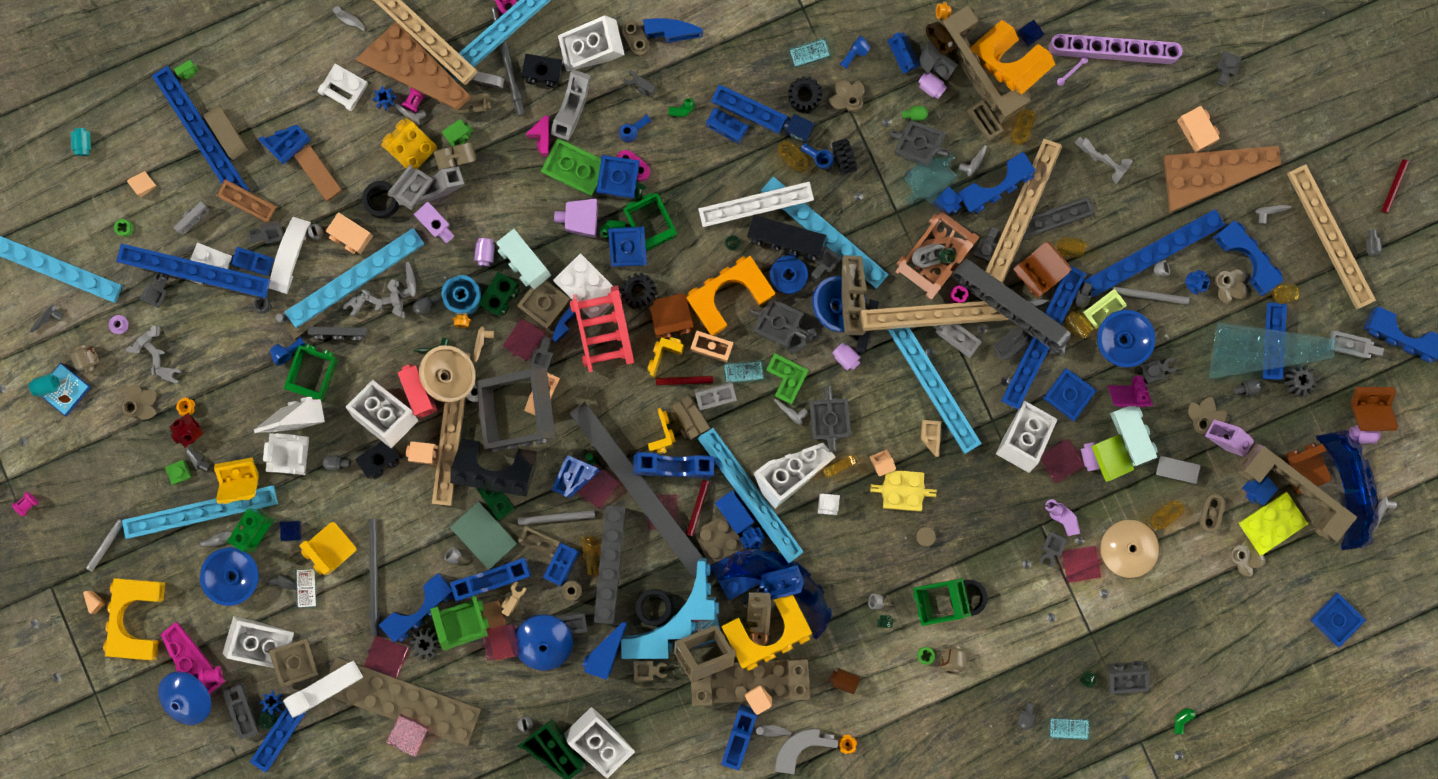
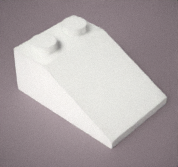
M602 16L558 35L566 71L609 62L625 55L617 21L608 16Z
M305 397L300 399L301 402H289L288 406L280 408L256 427L254 433L300 430L325 422L321 399L312 400V397Z
M1023 401L1005 433L996 455L1030 473L1039 463L1057 419L1030 403Z
M233 616L223 655L227 659L274 668L269 650L291 643L294 632Z
M592 707L564 733L568 745L607 779L635 753V750Z

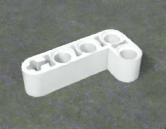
M353 660L305 689L287 697L283 702L292 718L359 681L363 676Z

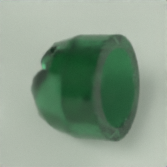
M730 235L726 238L725 246L727 249L735 251L740 247V239L737 236ZM737 240V243L728 245V242Z
M944 248L940 251V261L943 263H953L955 261L956 253L953 248Z
M1091 670L1085 671L1079 678L1080 682L1088 688H1092L1097 680L1096 674H1092Z

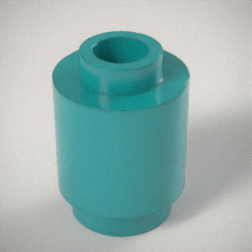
M74 128V131L70 132L71 151H74V156L90 155V132L86 131V128Z
M52 373L34 378L28 384L29 390L34 397L57 392L58 387H60L59 378Z

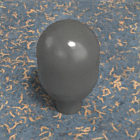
M1369 230V239H1366L1365 242L1366 252L1371 257H1377L1382 252V241H1380V238H1377V230Z
M1085 283L1083 288L1078 290L1074 300L1078 307L1085 308L1089 305L1092 298L1091 284Z
M436 295L429 299L423 297L414 303L413 310L417 315H424L433 309L432 305L438 303L439 300Z
M1256 379L1244 381L1241 383V386L1234 387L1236 395L1243 393L1245 396H1250L1261 391V383Z
M329 455L324 458L323 466L329 471H338L342 467H350V460H343L338 455Z
M1027 702L1025 710L1022 709V712H1020L1018 719L1020 728L1024 730L1032 728L1035 720V713L1033 712L1035 704Z

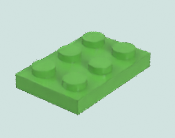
M557 138L541 173L593 197L597 189L601 158Z

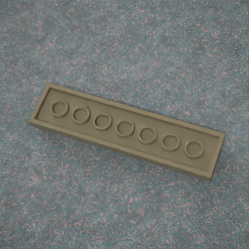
M335 657L330 673L351 661ZM359 664L356 665L363 678L331 696L340 701L469 746L482 708Z

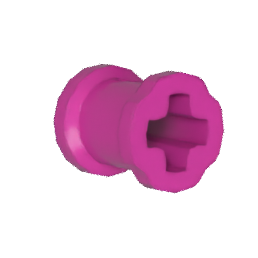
M410 88V94L407 100L402 103V106L417 113V107L426 96Z
M963 286L954 287L949 295L950 301L952 303H964L968 297V290ZM957 291L959 294H963L961 300L959 299V297L954 296L957 293Z
M26 491L17 503L14 502L12 504V507L19 515L25 517L27 515L26 512L39 502L30 492Z
M220 666L209 670L199 669L198 677L204 685L214 682L222 683L223 674Z

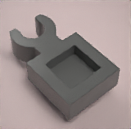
M1173 358L1166 359L1163 364L1158 359L1141 365L1140 369L1145 383L1148 384L1165 378L1164 372H1175L1177 368H1168V362L1173 361Z
M1049 531L1042 546L1046 553L1040 556V563H1043L1045 558H1049L1051 560L1049 567H1053L1055 563L1054 555L1061 556L1068 538Z

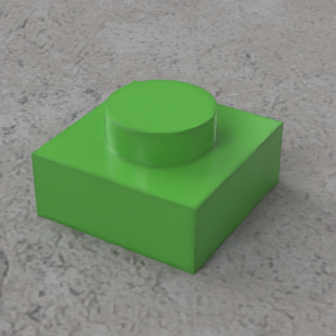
M191 60L174 68L176 74L182 80L192 78L199 71L196 64Z
M185 460L165 467L172 485L192 478Z

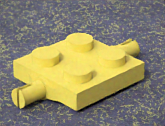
M894 470L885 474V480L882 485L871 484L870 492L882 493L883 509L921 512L924 497L936 498L934 493L937 490L925 489L924 473Z

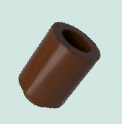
M838 668L837 671L833 670L829 681L832 682V687L854 695L860 676Z

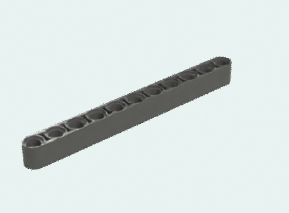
M583 402L571 411L570 415L696 580L697 562L699 558H703L642 476L633 475V464L589 406Z

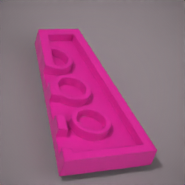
M175 622L160 634L170 657L173 658L177 671L189 673L199 679V669H215L178 622ZM223 679L220 684L217 682L207 683L205 687L209 694H211L226 681Z

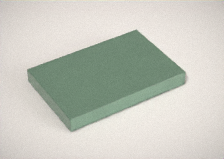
M479 501L450 527L488 570L495 566L518 544Z

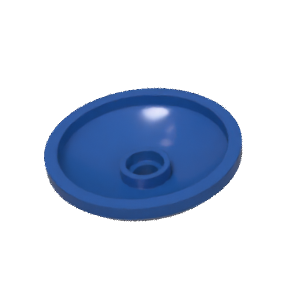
M832 276L818 284L813 293L812 306L817 319L822 325L832 331L841 333L845 332L842 309V276Z
M1132 310L1116 311L1107 316L1098 329V348L1103 357L1111 364L1125 368L1134 367L1147 360L1153 352L1155 331L1150 321L1142 314ZM1121 337L1126 338L1125 344L1120 341Z
M233 547L221 548L210 554L204 561L200 572V583L206 596L213 602L224 606L238 605L246 601L256 590L259 581V571L255 560L247 552H242ZM232 573H235L236 578L234 580L230 578V575Z
M541 614L528 618L519 626L515 635L514 645L519 659L525 665L536 670L546 671L561 666L569 658L573 647V637L569 627L561 619L552 615ZM545 645L547 648L542 650L540 646Z
M176 671L166 675L161 680L158 687L159 701L164 711L172 719L185 725H196L208 717L212 706L211 697L205 685L198 678L186 672Z

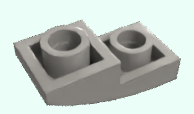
M1160 456L1156 475L1197 484L1201 465Z

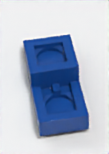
M237 247L231 265L269 276L274 258Z
M571 307L564 313L556 326L552 338L556 344L570 332L566 324L576 316V312L572 313Z

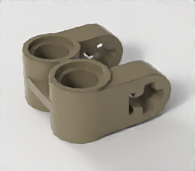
M471 142L434 151L438 170L473 162L477 159L473 143Z

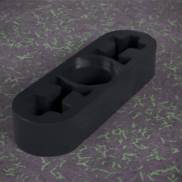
M870 299L867 310L878 309L879 301ZM866 331L863 335H859L855 352L865 354L871 331Z

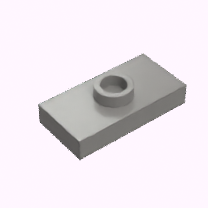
M200 201L192 210L186 211L183 219L173 228L181 235H185L210 211V208Z

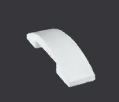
M292 217L275 258L269 289L288 294L293 279L292 273L303 241H306L311 222Z

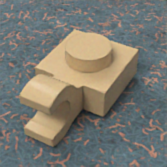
M518 582L513 583L511 587L513 595L510 598L507 597L501 606L504 608L501 613L506 616L512 614L521 596L527 591V588L524 587L521 592H518L516 590Z

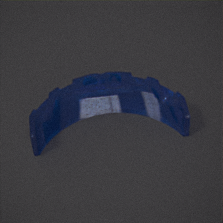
M1347 430L1316 436V439L1324 445L1336 464L1343 484L1346 509L1357 517L1345 532L1341 550L1357 549L1371 545L1374 540L1371 536L1373 527L1378 524V517L1375 514L1378 496L1374 475L1369 460H1364L1362 456V446L1359 442L1353 441L1349 436L1350 432Z
M752 548L742 552L737 551L731 555L717 578L718 581L731 577H749L761 580V575L764 573L798 565L804 579L801 593L793 594L810 626L813 638L817 640L828 627L832 612L831 607L828 608L822 587L820 584H815L810 578L811 574L803 566L795 561L788 563L781 553L761 551L760 548Z

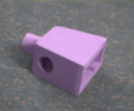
M597 199L567 202L566 211H555L554 222L565 223L566 232L596 238Z
M429 202L425 203L414 213L416 218L435 238L439 236L447 244L454 237L448 229L450 225ZM436 221L441 224L438 229L433 227V223Z
M1213 420L1205 437L1224 450L1243 457L1247 455L1254 443V440L1240 427L1218 420ZM1227 434L1229 436V440L1223 435Z

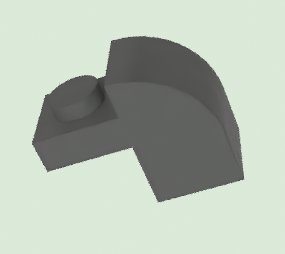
M930 40L920 55V64L927 73L933 70L946 81L958 66L946 55L941 54Z

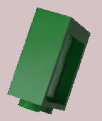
M649 193L643 196V200L637 203L632 201L626 204V208L623 209L630 226L637 227L631 214L657 203L669 229L645 240L646 252L678 237L658 193Z
M305 344V347L299 345L283 389L306 397H312L315 400L321 399V402H324L339 359L334 357L335 353L323 350V353L316 351L317 347ZM306 353L330 361L319 392L295 385Z
M247 508L226 542L242 552H255L275 519L259 509Z
M963 578L913 588V597L917 604L918 619L921 622V626L971 616ZM948 586L954 614L933 618L927 590Z

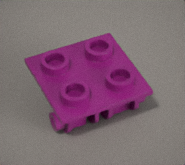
M1135 376L1132 380V385H1108L1114 406H1137L1141 408L1153 406L1142 376Z

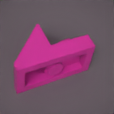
M544 116L526 133L527 138H541L537 140V151H540L542 157H548L550 154L549 116Z

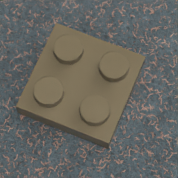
M545 280L534 290L531 287L517 307L548 330L571 299Z
M724 516L695 529L694 534L710 565L744 549L738 534H736Z
M307 637L269 650L280 688L318 675Z

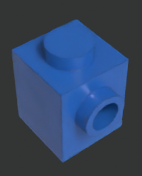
M948 187L935 200L934 205L949 216L951 213L955 214L962 207L960 203L963 199Z
M1265 476L1260 483L1255 480L1253 482L1248 481L1242 489L1247 494L1245 497L1251 503L1255 504L1257 502L1264 506L1278 490V487L1268 476Z

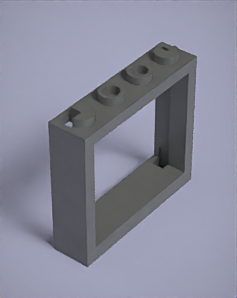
M533 368L476 381L484 449H492V452H502L505 447H507V450L518 449V445L528 447L533 446V442L545 444L547 439L555 438L547 368ZM531 380L537 434L499 441L493 388Z

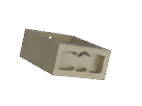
M717 625L675 641L674 653L691 682L734 665L735 650L732 646H729L725 633L720 631ZM714 639L723 655L697 665L688 649Z

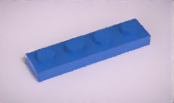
M720 84L711 100V103L777 134H780L787 119L786 115Z
M1267 302L1263 379L1283 380L1287 303Z
M285 707L250 763L265 773L268 772L307 711L292 718L287 707Z

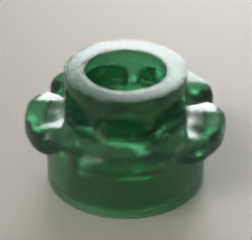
M880 615V619H876L878 622L877 627L893 628L895 620L891 619L890 615Z
M269 711L262 712L261 716L258 717V724L264 730L272 728L277 721L276 714L274 713L271 716Z

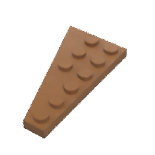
M397 22L389 27L355 59L358 63L364 64L372 70L380 72L426 96H430L457 111L471 99L470 95Z
M1279 146L1165 155L1164 166L1169 212L1171 213L1181 207L1281 165Z

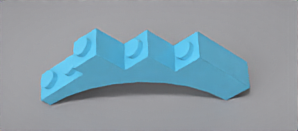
M699 558L693 590L687 602L675 616L654 630L622 637V659H668L670 653H673V641H670V639H682L695 634L696 622H693V620L715 619L716 614H719V602H715V597H708V595H711V583H707V575L711 574V566L707 564V558Z

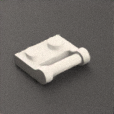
M334 64L325 81L320 85L318 93L323 96L327 95L343 104L349 111H352L369 83L341 66ZM331 84L352 95L351 99H347L331 90Z

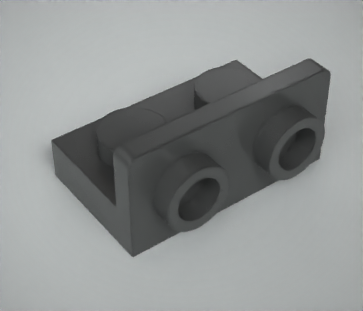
M1136 660L1128 663L1114 662L1113 664H1107L1110 694L1149 691L1150 671L1146 662Z

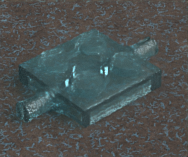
M950 153L948 158L944 157L942 160L934 157L929 167L917 164L904 178V182L913 191L906 199L909 204L912 205L918 197L927 200L931 205L934 204L935 200L958 176L948 166L953 158H955L954 155Z

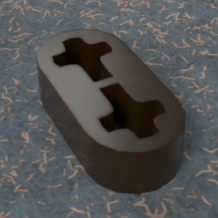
M937 21L927 25L926 35L941 54L945 55L955 50L954 39L940 22Z

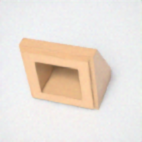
M145 171L127 180L135 193L141 198L156 187V184Z
M888 450L870 456L878 476L885 475L896 469L893 458Z
M93 590L83 593L90 614H96L105 605V601Z
M761 685L745 694L748 703L756 715L772 706V697Z

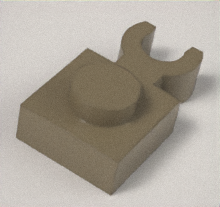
M653 660L634 661V681L654 680V675L661 678L667 677V674H662L659 671L660 667L667 666V663L662 662L657 666H653Z

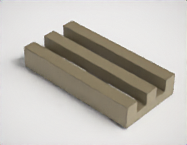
M984 99L967 110L988 142L1005 131ZM980 106L983 107V109L985 110L991 121L994 123L998 131H995L993 129V127L991 126V124L979 108ZM974 110H976V112L978 113V115L980 116V118L982 119V121L984 122V124L987 126V128H988L989 131L991 132V135H990V134L988 133V131L985 129V127L983 126V124L981 123V121L979 120V118H978L977 115L975 114Z

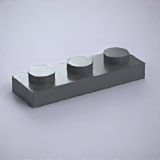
M308 327V335L313 336L315 340H325V337H332V340H344V337H352L351 340L363 341V338H369V330L367 328Z

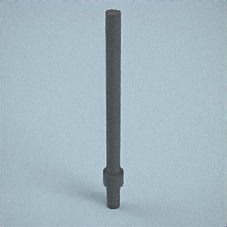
M498 7L492 8L491 13L495 22L500 18ZM505 40L500 44L512 91V103H515L517 115L521 117L525 115L522 104L523 96L519 92L507 41Z
M369 519L370 612H368V620H370L371 635H378L380 612H378L377 519Z

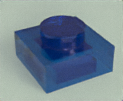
M1032 20L1018 30V34L1028 47L1045 35L1035 20Z
M301 521L280 522L281 541L301 540Z

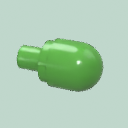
M913 106L908 111H902V119L911 118L912 121H923L928 117L929 112L925 106Z

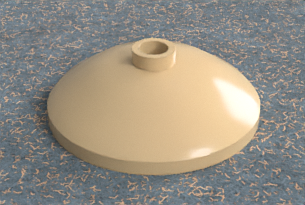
M438 346L433 348L423 357L419 367V377L423 388L436 400L447 403L459 401L465 398L474 387L476 379L474 365L471 359L456 347ZM441 375L445 376V380L441 379Z
M1123 520L1110 526L1104 533L1100 551L1102 559L1109 570L1121 577L1135 578L1146 574L1153 568L1159 555V544L1156 535L1147 525L1136 520ZM1131 545L1135 546L1134 552H1131L1129 550V547Z

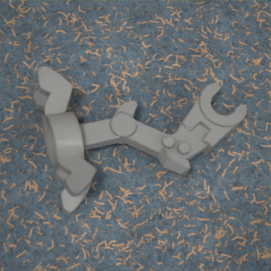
M1079 137L1075 142L1085 153H1089L1094 161H1103L1116 170L1111 175L1115 184L1119 182L1133 162L1131 159H1123L1121 165H1118L1107 154L1101 155V153H1097L1087 138L1083 140Z
M391 279L387 286L392 292L390 297L378 299L372 296L369 291L362 289L363 293L357 297L354 296L343 306L345 310L352 306L353 312L350 315L354 317L366 301L376 304V311L380 310L383 305L392 303L394 307L392 313L402 318L406 317L405 312H402L403 302L400 290L398 289L399 282Z
M153 325L150 328L151 331H147L134 342L133 347L129 346L126 348V351L140 353L141 348L145 347L153 356L152 376L157 374L162 379L172 383H179L180 381L174 379L173 375L176 372L182 373L180 369L160 366V355L165 354V352L156 349L150 343L153 339L152 337L160 335V327Z

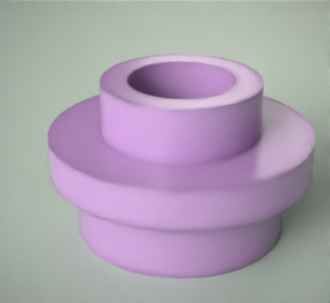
M121 315L113 316L109 321V329L115 334H123L128 329V321ZM120 321V327L116 328V322Z

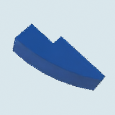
M668 18L643 19L647 39L665 36L666 43L703 37L702 28L684 21Z
M740 704L721 765L740 771L757 718L752 708Z

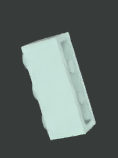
M512 229L496 242L500 247L497 251L504 259L508 257L511 261L508 265L515 273L517 271L521 273L520 279L526 287L530 285L534 290L552 276L515 229Z
M1127 406L1110 413L1133 466L1157 458V447L1154 442L1151 443L1148 436L1150 435V430L1146 424H1143L1141 419L1143 414L1139 407Z

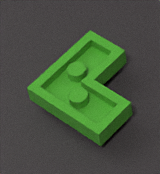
M774 353L766 371L783 379L775 397L792 405L809 370Z

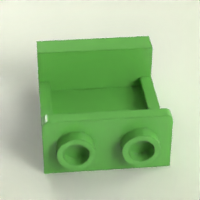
M476 595L472 596L473 600L443 611H439L438 607L430 609L443 651L488 636L486 629L490 628L487 617L482 616L481 612L485 611L482 600H477Z

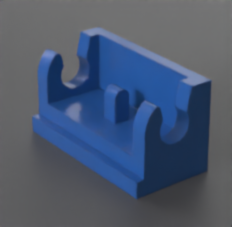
M716 107L706 121V127L738 145L749 128V125L740 122Z
M735 489L715 502L736 534L757 521Z
M560 542L543 578L563 586L567 582L581 552Z
M798 565L762 574L760 589L764 588V593H770L771 600L801 593L804 579Z

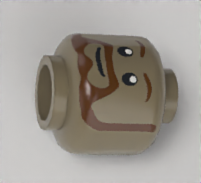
M88 343L74 347L70 354L75 369L83 370L84 373L94 370V365L99 363L94 346H88Z
M950 645L949 648L943 649L940 662L941 668L947 674L959 675L960 672L965 670L967 653L961 650V646Z

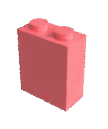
M412 364L402 367V371L397 373L414 416L423 418L438 412L433 397L425 391L421 384L419 367Z

